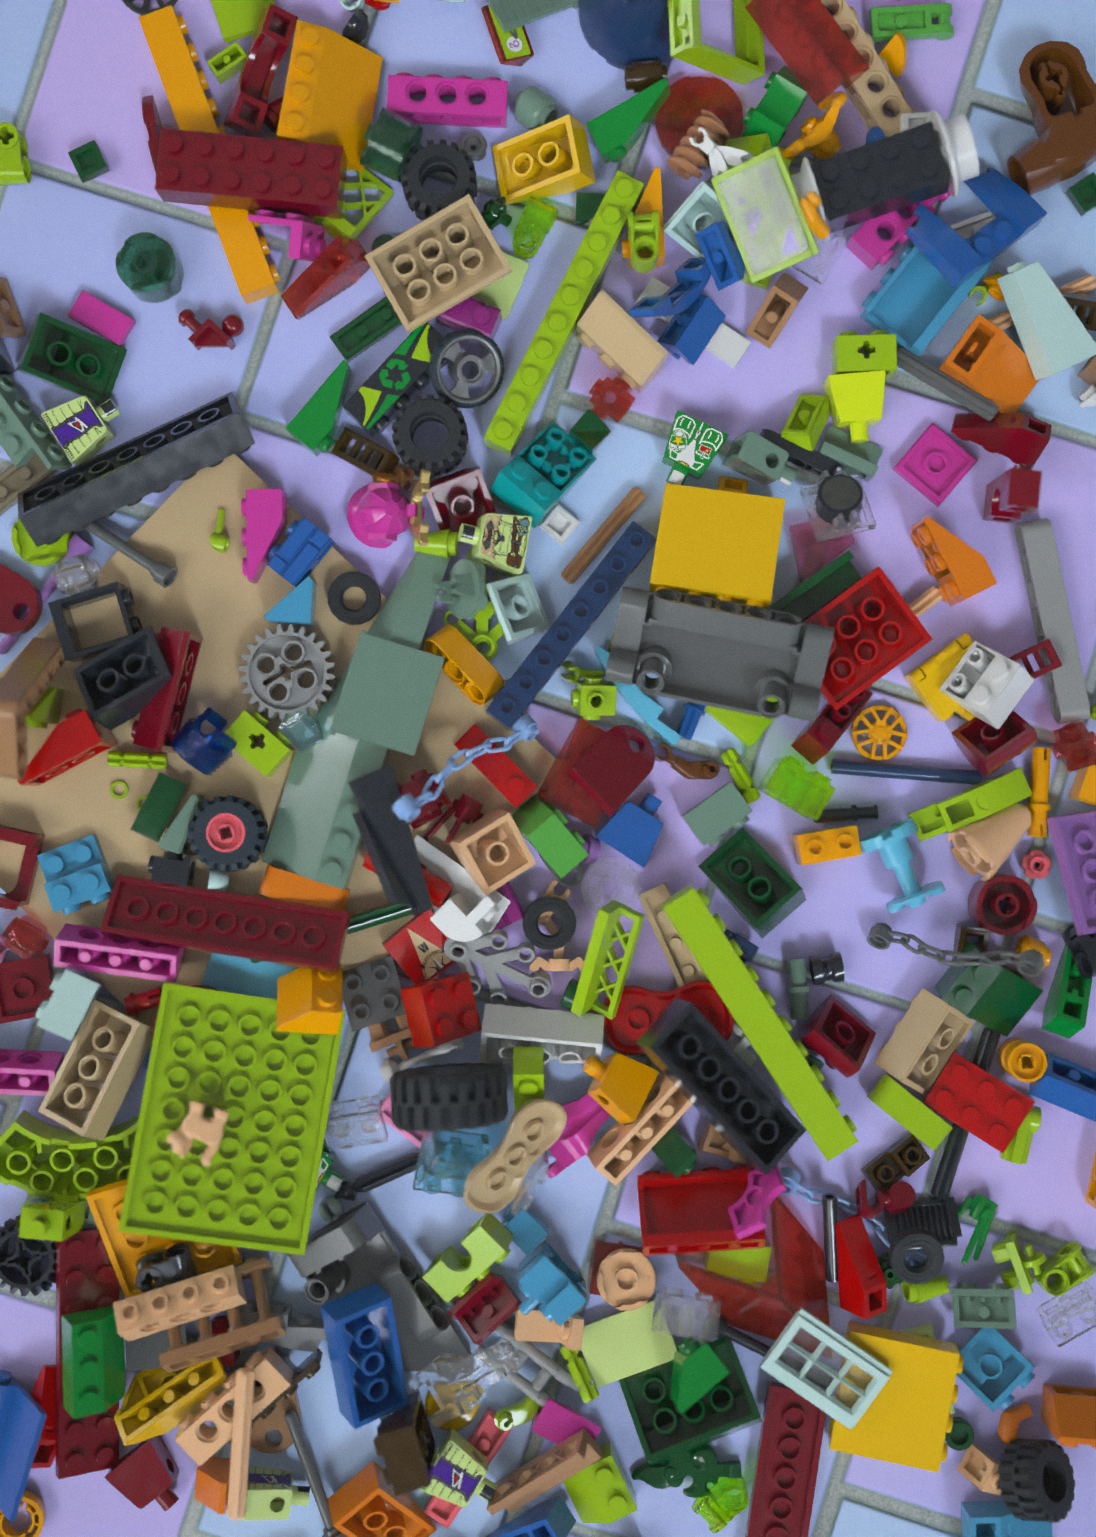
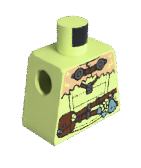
M486 513L478 518L476 526L462 523L458 533V541L473 544L471 559L473 561L481 562L484 566L507 576L516 577L523 573L532 517Z

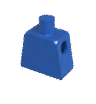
M648 792L639 806L626 801L598 831L596 837L644 868L664 824L653 817L662 801Z

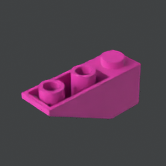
M246 489V498L241 499L242 516H246V528H242V544L247 546V558L242 560L243 575L247 576V580L253 584L258 583L269 561L267 556L278 543L287 525V494L283 489Z

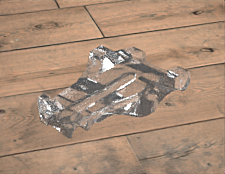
M502 1338L493 1346L473 1354H455L446 1351L438 1355L431 1363L408 1380V1384L412 1390L418 1389L423 1384L427 1385L440 1408L439 1411L430 1416L429 1420L433 1427H439L458 1416L471 1413L487 1388L505 1378L510 1372L517 1370L520 1364V1357L515 1353L512 1343L506 1338Z

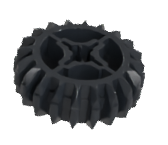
M21 1214L15 1217V1220L9 1218L4 1222V1226H0V1278L3 1280L0 1282V1288L8 1284L10 1285V1294H14L20 1289L21 1297L27 1296L30 1291L33 1296H36L42 1289L48 1291L52 1287V1283H56V1241L42 1240L44 1243H41L36 1239L19 1237ZM16 1234L18 1240L15 1242L16 1250L8 1255L10 1239ZM25 1250H27V1253L30 1252L31 1255L35 1256L32 1259H30V1256L27 1257L25 1254H21ZM49 1255L48 1268L45 1273L40 1274L41 1259ZM14 1266L19 1268L22 1273L15 1269Z

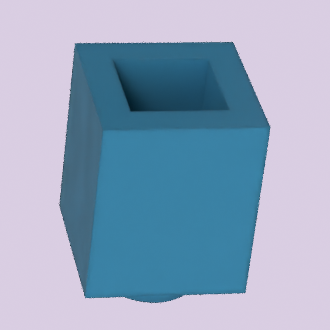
M524 1201L518 1207L513 1204L502 1216L504 1219L502 1224L514 1235L512 1241L526 1256L548 1235V1226Z

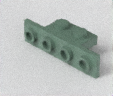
M0 374V445L15 466H25L32 456L37 453L48 470H69L72 464L65 456L64 450L57 445L50 435L47 426L40 421L32 410V405L22 396L12 378L8 375Z

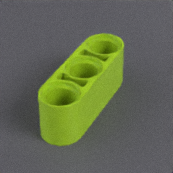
M886 1073L867 1095L872 1102L933 1151L938 1148L953 1129Z

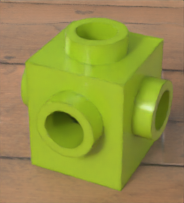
M585 676L584 681H576L575 689H571V707H575L574 710L579 715H583L585 720H600L601 716H615L617 686L611 681H602V677Z

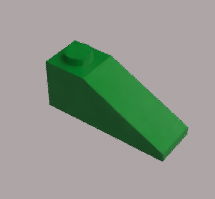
M666 78L586 123L605 164L610 161L615 163L626 157L627 152L636 144L671 94Z
M344 359L286 427L289 434L316 457L321 452L323 454L326 453L335 442L333 438L337 433L351 375L350 366Z
M1066 944L1045 1002L1041 1029L1070 1039L1086 1025L1092 978L1086 979L1079 973Z

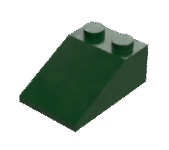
M40 312L35 315L16 371L74 394L87 396L89 399L102 404L110 399L127 349Z
M743 827L698 866L731 906L761 938H764L806 901L803 889Z
M970 940L961 953L984 954L987 951ZM995 956L988 957V962L999 960ZM967 958L966 961H979V958ZM1006 964L992 967L950 966L934 986L942 1000L964 1015L996 1032H1000V1034L1006 1037L1043 993V989Z

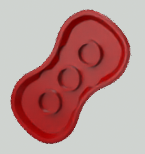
M708 980L693 981L670 991H653L640 986L626 985L623 989L616 1017L611 1020L604 1016V1035L609 1045L622 1054L633 1056L644 1054L645 1052L635 1042L676 998L691 1002L726 1041L731 1037L734 1018ZM607 996L604 1005L609 1007L611 1001Z

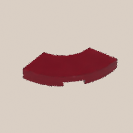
M150 95L142 99V114L149 135L147 142L156 173L162 123L154 97Z

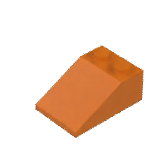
M374 1461L370 1462L328 1498L333 1527L348 1537H429L437 1530L435 1524L408 1493L395 1497L392 1486L387 1487L385 1483L383 1468Z

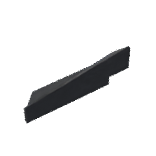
M388 765L349 781L348 784L363 809L352 815L387 900L394 904L402 903L411 909L414 916L431 910L433 905L409 822H406L405 819L401 820L392 810L393 805L401 798L393 767Z

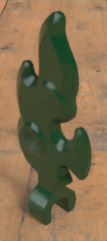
M705 1444L667 1459L664 1464L657 1463L651 1466L648 1463H644L634 1470L631 1477L633 1480H642L654 1488L665 1489L681 1486L685 1477L690 1476L693 1479V1483L690 1487L683 1489V1494L691 1498H701L710 1494V1489L707 1488L708 1482L716 1485L719 1477L742 1478L741 1461L718 1462L714 1448L709 1444Z

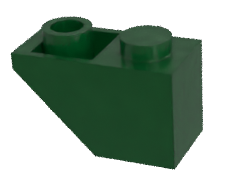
M675 1125L651 1148L676 1178L682 1173L687 1175L697 1164L695 1159L698 1157L694 1144Z

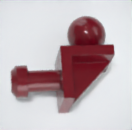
M191 309L183 310L178 316V322L183 327L187 326L193 332L188 340L198 351L201 348L229 347L233 350L236 346L229 336L237 337L244 330L243 320L235 314L227 315L223 319L222 330L210 318L201 324L195 318V313Z

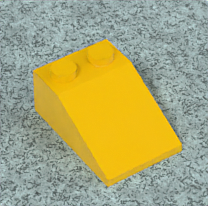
M570 114L492 146L501 197L504 196L506 198V205L571 193L596 183L585 126Z

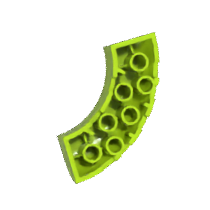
M23 1110L0 1135V1182L6 1186L10 1184L26 1190V1194L36 1196V1194L54 1197V1200L78 1202L79 1199H86V1194L89 1190L128 1179L139 1114L124 1123L110 1127L104 1140L83 1137L72 1130L50 1125Z

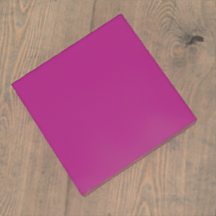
M932 422L892 470L938 507L978 460Z

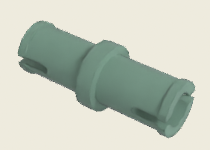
M787 959L789 986H786V993L790 995V1020L810 1019L807 992H810V985H807L806 959Z

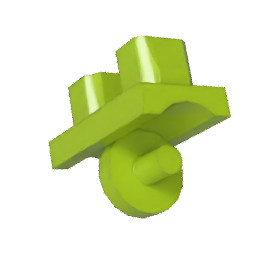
M1016 1231L1007 1232L1005 1240L996 1242L991 1247L996 1263L1011 1260L1014 1267L1001 1271L1002 1281L1004 1284H1007V1289H1022L1024 1295L1033 1293L1031 1285L1034 1283L1029 1268L1032 1269L1034 1275H1040L1042 1273L1040 1265L1047 1260L1043 1251H1034L1032 1244L1029 1243L1023 1246L1026 1253L1024 1254Z

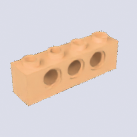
M662 1072L654 1081L636 1121L626 1124H620L616 1121L586 1155L595 1169L613 1185L617 1186L693 1104Z
M230 1265L114 1302L113 1307L117 1332L129 1342L247 1304L242 1275L234 1265Z
M270 1346L262 1353L259 1351L255 1352L245 1364L255 1371V1380L262 1384L260 1387H254L252 1419L291 1385L294 1371ZM237 1371L233 1372L224 1381V1387L218 1393L212 1391L201 1402V1408L194 1414L191 1411L187 1413L177 1425L179 1430L175 1441L199 1466L232 1438L234 1407L228 1405L226 1401H235ZM204 1421H212L217 1426L209 1427Z

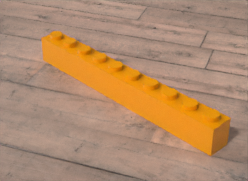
M172 5L138 17L179 129L227 134L224 126H218L215 117L220 114L213 97L208 99L205 89L210 87L204 71H198L195 62L199 61V57L193 42L187 43L185 34L189 33L183 15L177 16ZM208 206L239 292L246 305L279 293L276 282L281 281L275 264L269 265L266 255L271 252L265 236L259 237L256 227L261 225L248 221V214L257 215L255 210Z

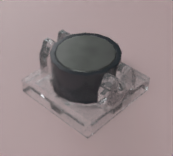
M838 467L835 469L834 475L829 476L828 471L824 470L819 475L817 484L801 487L800 493L817 542L875 529L876 521L859 474L847 476Z

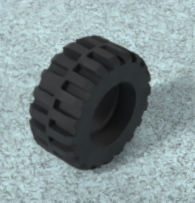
M447 1063L419 1066L399 1070L393 1073L390 1079L392 1122L400 1130L410 1132L470 1130L498 1124L504 1121L508 1115L506 1072L501 1065L493 1063Z

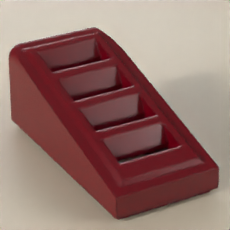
M1046 639L1007 657L1014 662L1021 659L1027 672L1033 679L1063 666L1050 639ZM1042 648H1044L1051 662L1047 666H1045L1038 652ZM1033 654L1040 669L1033 670L1027 655Z

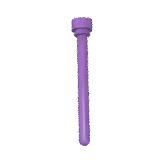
M76 533L68 542L70 546L67 550L69 552L39 590L42 595L43 605L78 559L82 560L85 556L88 557L95 549L91 543ZM28 606L19 616L20 620L25 619L29 615ZM5 635L0 641V654H6L20 635Z

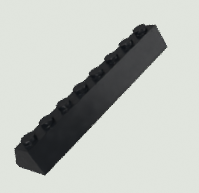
M230 392L18 493V518L37 547L44 544H54L61 539L62 535L71 531H81L90 522L98 518H108L117 509L125 505L133 506L148 494L163 492L170 484L180 479L188 480L197 471L207 466L215 467L222 463L224 458L232 454L238 455L248 451L251 445L255 444L252 432L234 394Z

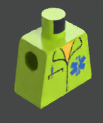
M36 1194V1196L28 1195L21 1209L19 1237L64 1241L84 1229L86 1199H79L78 1202L54 1200V1197Z

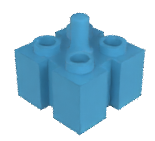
M546 1240L519 1263L520 1273L518 1274V1282L520 1284L518 1287L527 1298L518 1308L524 1315H527L534 1307L541 1303L542 1305L539 1309L545 1318L550 1322L555 1320L561 1326L587 1301V1293L585 1292L586 1282L570 1265L568 1266L561 1259V1256Z

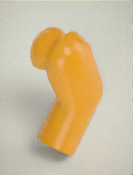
M810 191L805 198H801L799 206L807 226L818 239H823L830 233V228L816 210L821 205V198L814 191Z

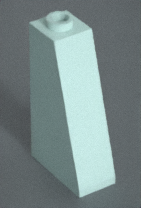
M1023 260L1008 267V274L997 279L1035 380L1053 376L1096 355V342L1039 261L1026 266Z

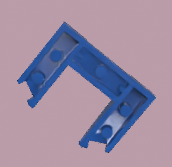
M992 167L988 168L985 173H979V176L964 181L996 217L978 232L964 240L947 223L922 204L917 206L913 213L914 216L919 218L916 227L909 226L905 232L954 289L1036 228L1047 215V212L1032 196Z

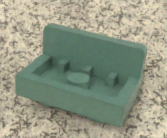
M957 1283L958 1288H950L953 1299L955 1328L1017 1329L1015 1291L1007 1289V1284L988 1283L989 1289H976V1283Z

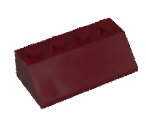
M161 627V631L156 633V637L173 677L141 710L139 720H135L133 723L131 737L134 738V745L160 752L175 753L203 638L188 631Z

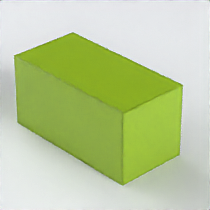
M236 41L209 59L207 64L221 85L242 70L247 55Z

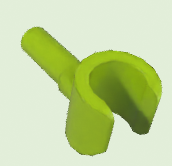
M997 271L994 275H1002V273ZM985 283L982 286H975L968 294V298L974 292L981 293L982 300L976 305L981 306L987 299L989 287Z
M218 509L215 532L211 534L209 541L214 550L226 553L230 537L222 535L225 510Z
M572 661L562 663L566 669L571 670L568 674H561L570 683H576L581 677L585 676L604 677V670L579 668Z

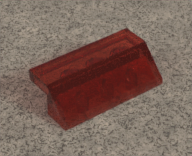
M752 0L745 7L816 105H819L840 85L847 89L870 69L821 0Z

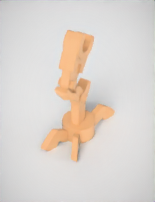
M554 880L543 897H558L565 901L569 897L571 890L567 889L562 896L556 895L554 887L558 881ZM548 911L539 917L538 925L545 926L549 933L553 935L559 931V928L551 919V915L554 912ZM563 946L554 950L553 959L545 960L538 956L529 966V970L538 971L541 967L545 971H573L576 968L582 971L584 960L579 956L572 961L571 959H563Z

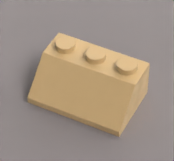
M602 289L577 323V339L585 348L590 349L592 347L599 354V361L607 369L611 370L614 368L621 375L619 377L620 381L629 390L635 389L641 393L664 369L668 352Z
M922 988L919 994L912 999L910 1008L903 1019L896 1024L894 1033L887 1044L880 1049L874 1064L900 1082L927 1096L954 1051L958 1050L975 1022Z

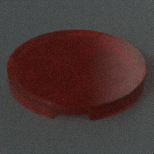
M687 76L674 82L669 86L671 94L655 115V129L658 140L670 156H673L676 146H680L683 136H687L690 126H694L696 117L701 116L700 112L702 109L713 113L723 122L730 134L728 139L740 138L743 130V107L739 97L727 83L713 76L712 78ZM718 137L724 146L728 139ZM705 156L704 158L708 161L710 165L709 158Z

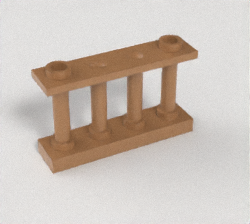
M254 1256L245 1260V1264L236 1266V1269L242 1275V1280L252 1279L259 1314L257 1323L245 1326L241 1322L239 1307L226 1310L230 1326L227 1329V1333L216 1336V1334H212L209 1316L197 1319L200 1337L197 1339L198 1342L190 1345L182 1343L180 1326L167 1329L170 1347L168 1352L159 1354L160 1365L164 1370L171 1373L287 1335L285 1322L279 1316L275 1317V1315L271 1314L263 1274L274 1269L267 1257Z

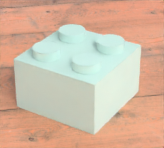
M65 969L64 973L58 972L50 986V989L54 991L50 1000H43L35 1015L36 1018L40 1019L37 1026L67 1040H74L93 1000H96L103 985L69 969Z

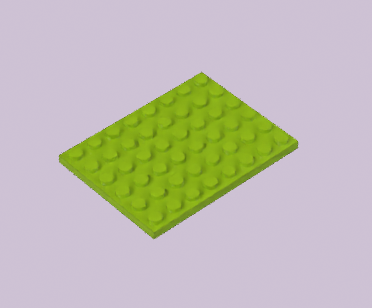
M164 982L118 1232L305 1255L346 1010L342 1009L338 1035L276 1031L277 999ZM191 1100L206 1104L203 1114L205 1117L211 1118L214 1116L212 1112L213 1106L229 1112L227 1122L224 1124V1135L217 1152L212 1156V1162L209 1166H204L201 1162V1156L207 1148L206 1143L194 1138L190 1151L183 1158H180V1155L174 1153L167 1142L168 1134L181 1127L185 1116L190 1110L189 1104Z

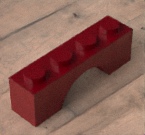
M272 3L262 10L223 124L224 126L248 137H254L259 134L269 106L268 96L274 75L284 53L289 47L299 17Z

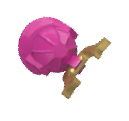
M421 469L420 477L412 491L410 502L405 495L398 491L399 484L390 482L369 483L358 489L351 497L347 507V521L354 536L367 546L387 548L392 542L397 541V535L406 531L410 526L411 533L417 537L419 546H428L427 533L429 524L422 523L425 514V507H422V497L424 493L430 492V470Z

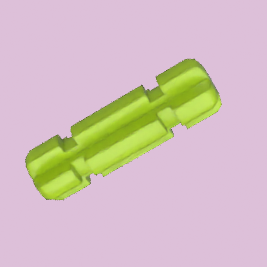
M730 748L723 752L721 758L725 766H729L728 771L738 789L743 791L742 796L745 801L751 804L760 799L761 794L757 787L752 785L754 782L743 762L739 761L740 756L736 749Z
M109 751L107 763L110 767H122L124 765L127 768L150 769L152 767L153 769H166L168 757L165 753H153L151 755L149 752L125 751L123 753V751Z
M562 1346L560 1351L564 1360L569 1362L567 1367L576 1387L581 1389L579 1393L583 1402L588 1403L598 1398L599 1391L596 1385L591 1383L593 1378L583 1356L580 1357L578 1354L580 1350H569L567 1347Z

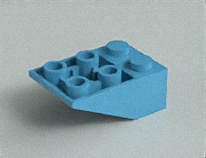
M1006 1501L961 1502L962 1537H1052V1522L1017 1519L1006 1508Z

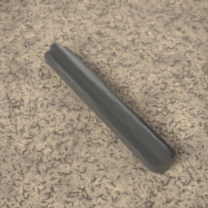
M903 348L897 350V366L987 421H991L997 414L999 406L907 350Z

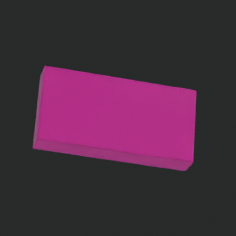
M83 290L68 314L72 320L120 347L123 346L136 324L133 319Z

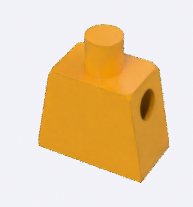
M619 1053L608 1055L603 1061L591 1055L582 1067L584 1072L594 1078L588 1089V1094L620 1124L636 1121L659 1073L656 1069Z

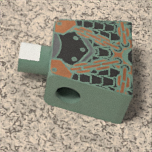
M751 430L734 439L722 464L764 485L778 480L789 486L797 474V469L785 464L789 457L787 451Z

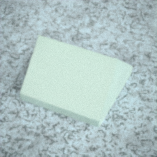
M702 181L662 227V230L696 258H704L695 234L721 220H724L728 232L730 231V226L714 187L710 183Z
M530 573L491 582L486 585L487 593L508 645L547 631L550 628Z

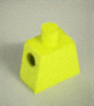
M885 370L828 375L824 381V389L829 399L834 426L836 428L850 427L851 443L869 441L868 426L876 425L882 419Z

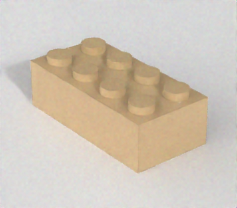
M94 999L38 1112L83 1137L104 1140L153 1042L155 1026L131 1014L129 1015L113 1005Z

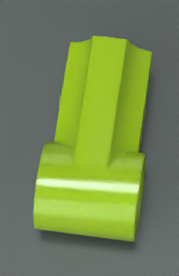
M1032 1106L1005 1152L999 1153L1001 1159L1016 1164H1027L1033 1133L1038 1131L1041 1124L1042 1112L1040 1107Z

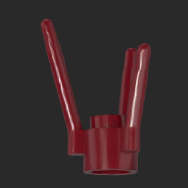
M462 794L459 800L454 799L453 806L443 814L423 839L428 841L455 812L454 817L457 820L444 841L446 845H449L463 822L469 825L471 820L474 823L483 817L484 814L480 812L483 805L471 797Z

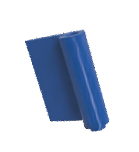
M0 1370V1510L9 1521H15L47 1413L21 1384L12 1377L11 1372Z

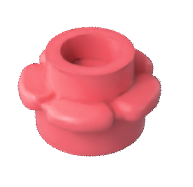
M1033 850L1023 857L1022 868L1027 877L1043 879L1049 874L1048 869L1051 867V859L1049 856L1044 855L1042 851ZM1036 862L1039 863V867H1038V868H1036V867L1034 866V864H1035Z

